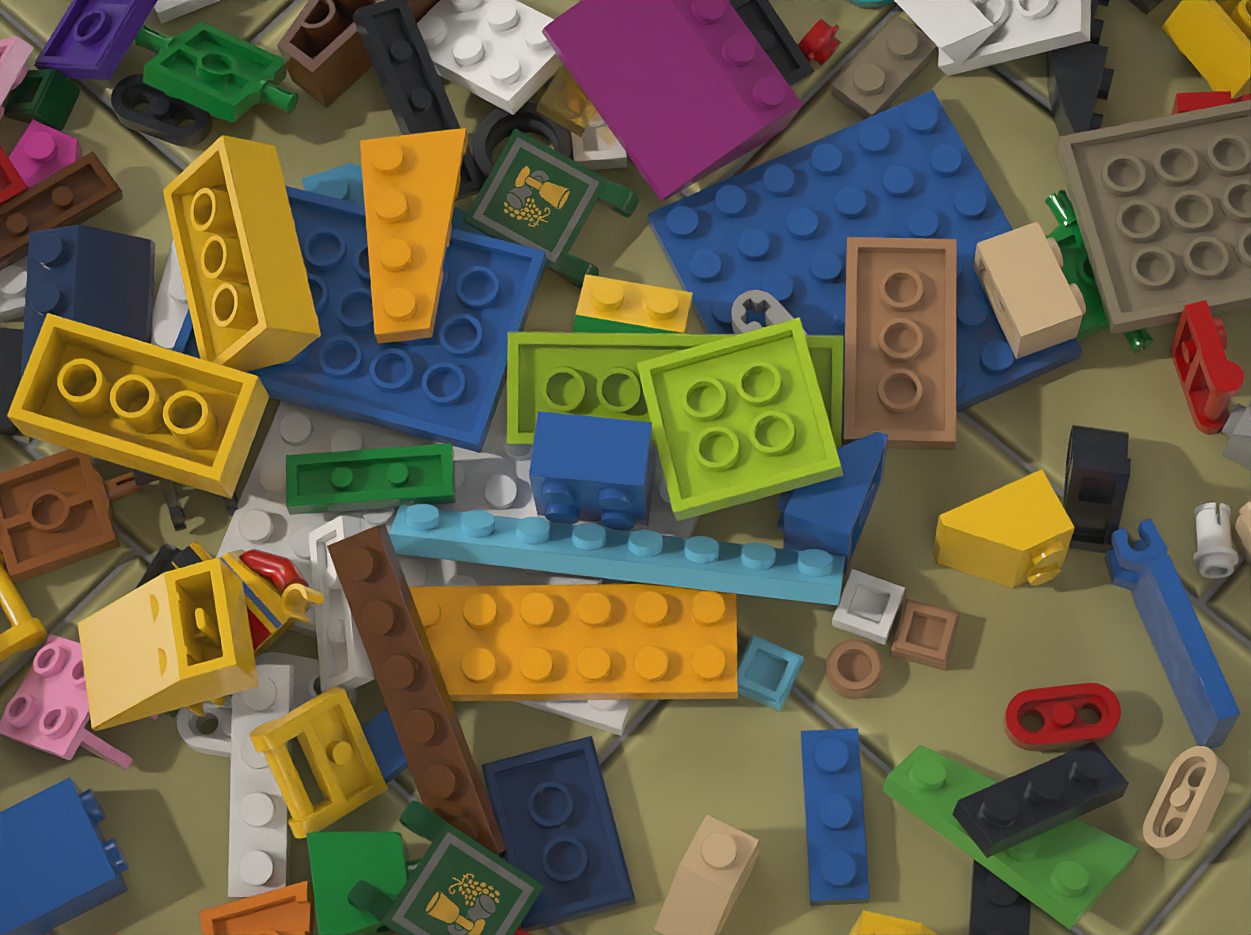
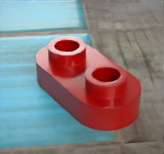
M1080 683L1029 689L1018 693L1009 702L1004 716V729L1012 743L1028 751L1083 746L1090 742L1098 744L1107 740L1114 733L1120 720L1121 707L1116 695L1109 688L1098 683ZM1084 709L1094 710L1098 714L1100 721L1092 725L1086 724L1081 720L1079 712ZM1030 715L1036 716L1041 720L1043 727L1038 731H1030L1024 727L1022 719Z

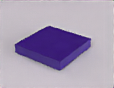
M73 0L36 59L34 66L38 70L57 69L67 78L109 81L158 0Z

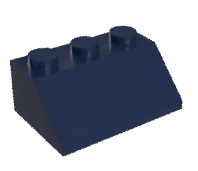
M83 225L29 232L21 379L47 313L151 344L155 243L151 239Z

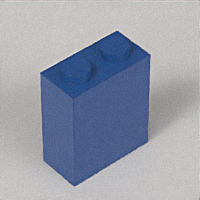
M69 777L0 812V935H42L128 891L121 875L122 872L129 869L128 863L117 841L114 838L106 841L98 823L105 820L106 816L91 788L83 792Z

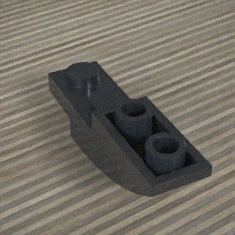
M1091 0L1090 41L1047 51V88L1052 116L1059 136L1101 128L1104 115L1093 112L1096 99H1108L1114 69L1104 67L1109 47L1099 45L1104 20L1096 19L1095 14L1097 6L1108 7L1109 0Z

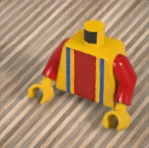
M196 541L180 552L172 561V564L176 569L213 558ZM257 549L248 551L236 550L227 552L221 557L225 564L242 580L255 658L263 654L297 620L306 624L310 622V618L305 614L312 607L310 602L318 605L324 603V594L309 588L307 581L289 558ZM226 696L209 701L220 707L226 702ZM204 702L184 707L201 718L205 717L206 713L203 710Z

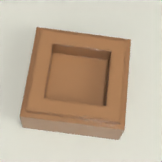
M906 598L890 656L945 671L961 613Z

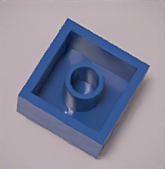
M538 411L529 469V479L537 515L545 516L550 522L576 524L579 519L601 521L603 526L616 530H630L634 528V525L648 526L656 467L652 422Z

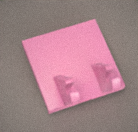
M50 634L44 646L36 654L33 665L15 696L8 702L5 708V713L0 720V736L70 761L80 745L112 765H119L128 770L133 762L129 755L112 747L84 728L90 718L81 644ZM159 714L149 716V718L156 721Z

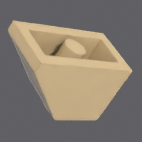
M706 814L678 866L655 924L654 932L660 935H718L759 858V840Z

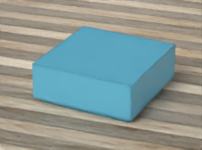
M752 634L737 665L738 694L781 712L804 663V657Z

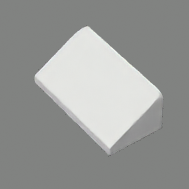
M894 0L958 66L997 29L970 0Z

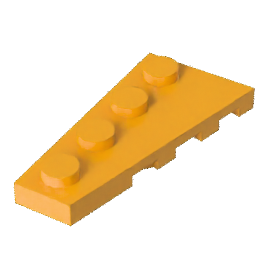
M466 128L360 140L374 332L378 344L430 338L433 335L444 275L443 263L446 247H449L455 198H458L461 182L460 170L463 155L466 154L468 143Z

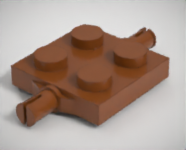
M67 449L0 473V551L3 553L9 576L16 584L121 547L112 521V502L143 492L142 486L136 485L133 470L127 474L104 481L96 471L92 456Z

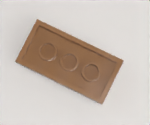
M847 237L843 446L875 432H880L888 435L887 448L955 450L957 239Z

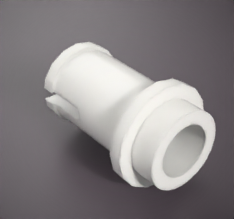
M1205 503L1194 509L1198 551L1194 553L1192 559L1193 564L1199 568V574L1206 578H1223L1231 575L1234 572L1233 566L1239 560L1238 553L1232 549L1231 509L1223 503L1219 505V514H1216V503Z

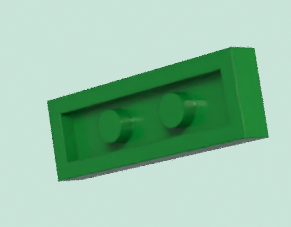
M452 443L286 455V507L290 515L393 508L400 505L456 503L455 461Z

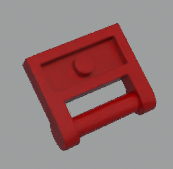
M1207 300L1184 306L1169 351L1195 426L1202 433L1212 435L1223 430L1229 417L1227 406L1231 397L1236 396L1244 382V372L1239 365L1227 360L1224 351L1227 349V335L1224 325L1219 317H1212Z

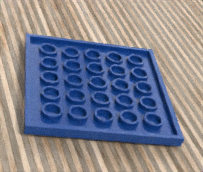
M933 90L648 213V224L683 291L693 293L691 306L706 334H734L731 322V309L734 301L747 291L761 290L772 295L794 319L800 317L802 327L808 335H843L842 446L847 237L957 239L956 414L1077 360L1081 356L1082 348L1077 339L1073 338L1016 359L973 268L977 243L1012 231L1013 228ZM751 310L746 311V324L748 325L756 321L762 327H766V312L763 311L756 315Z

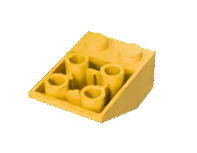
M220 557L164 572L78 623L91 727L94 731L259 687L243 583Z

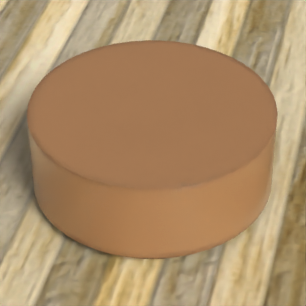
M850 639L840 642L830 651L826 661V678L832 690L838 695L848 699H861L872 694L881 682L883 672L882 658L877 649L870 643L863 640Z

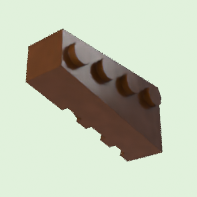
M308 0L277 45L292 81L328 108L373 66L352 18L353 14L359 8L385 0ZM407 0L416 23L440 1Z

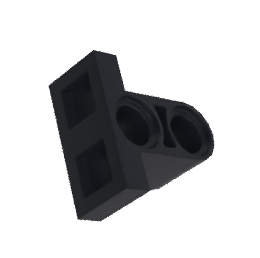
M1072 425L1067 450L1063 508L1075 527L1068 548L1106 553L1108 550L1114 549L1111 537L1113 532L1119 529L1130 478L1131 459L1128 458V432Z

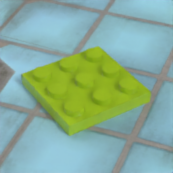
M800 317L637 363L672 510L677 521L844 476Z

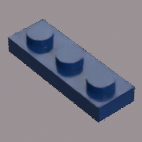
M858 728L801 731L810 906L869 903Z

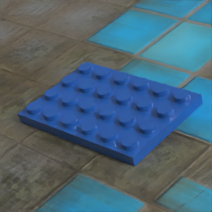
M285 186L315 312L318 317L321 336L290 361L246 373L259 377L270 398L444 444L452 443V446L481 453L507 379L508 332H523L547 263L546 251L452 228L449 247H446L443 263L444 275L432 337L378 344L374 332L365 205ZM188 309L172 351L200 359L191 315Z

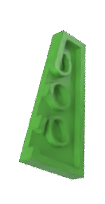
M919 745L887 775L882 788L883 792L1069 930L1081 920L1129 868L1139 851V848L1075 818L986 858L952 813L959 799L994 785L998 781L922 745Z

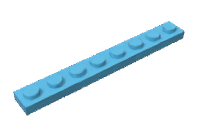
M428 504L400 505L389 531L396 554L839 605L845 562V556L832 555L820 549L804 551L780 549L759 542L749 544L716 541L707 536L676 537L660 535L658 532L646 529L633 532L607 529L594 523L572 525L548 522L540 517L520 519L494 516L482 510L468 512L442 510Z

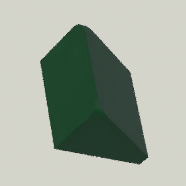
M57 69L28 70L22 82L12 90L4 107V115L7 118L27 124L35 120L57 131H62L80 95V89Z

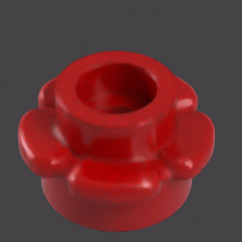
M820 18L799 42L798 46L810 64L814 60L820 66H823L841 45L842 42L835 37L839 31L837 24L831 27Z

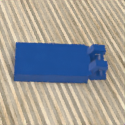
M1151 519L1140 522L1137 530L1140 540L1134 541L1131 547L1128 545V535L1124 528L1114 531L1111 537L1114 549L1108 550L1104 557L1112 585L1131 591L1135 606L1197 746H1205L1210 749L1222 746L1238 719L1240 711L1170 556L1167 555V547Z

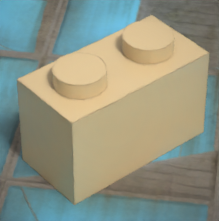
M1038 221L977 243L973 268L1016 359L1077 337L1082 316L1086 313L1082 293L1075 283L1068 284L1061 270L1063 268V258L1060 248L1053 237L1046 239Z

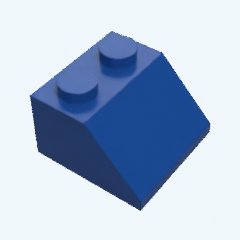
M875 432L837 448L844 476L781 493L777 510L781 511L777 530L784 532L783 549L798 551L820 549L832 555L845 556L843 573L847 572L884 477L888 435Z

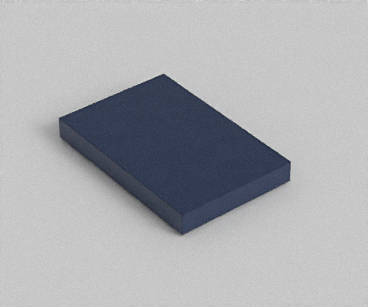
M592 736L481 765L493 814L506 846V850L503 851L505 861L544 885L521 922L523 930L531 932L636 904Z

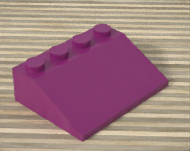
M581 0L546 25L542 30L544 37L661 202L782 133L803 106L728 0Z

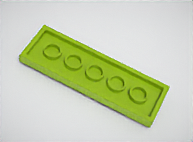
M508 332L507 444H533L538 411L651 422L637 363L738 334ZM805 335L837 449L842 447L843 335ZM653 433L654 446H657V445H656V441H655V437H654V433Z

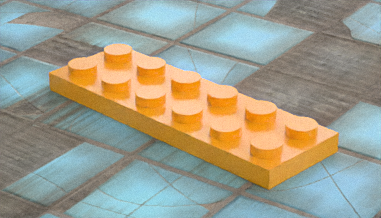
M659 584L408 586L451 701L738 699L736 593Z

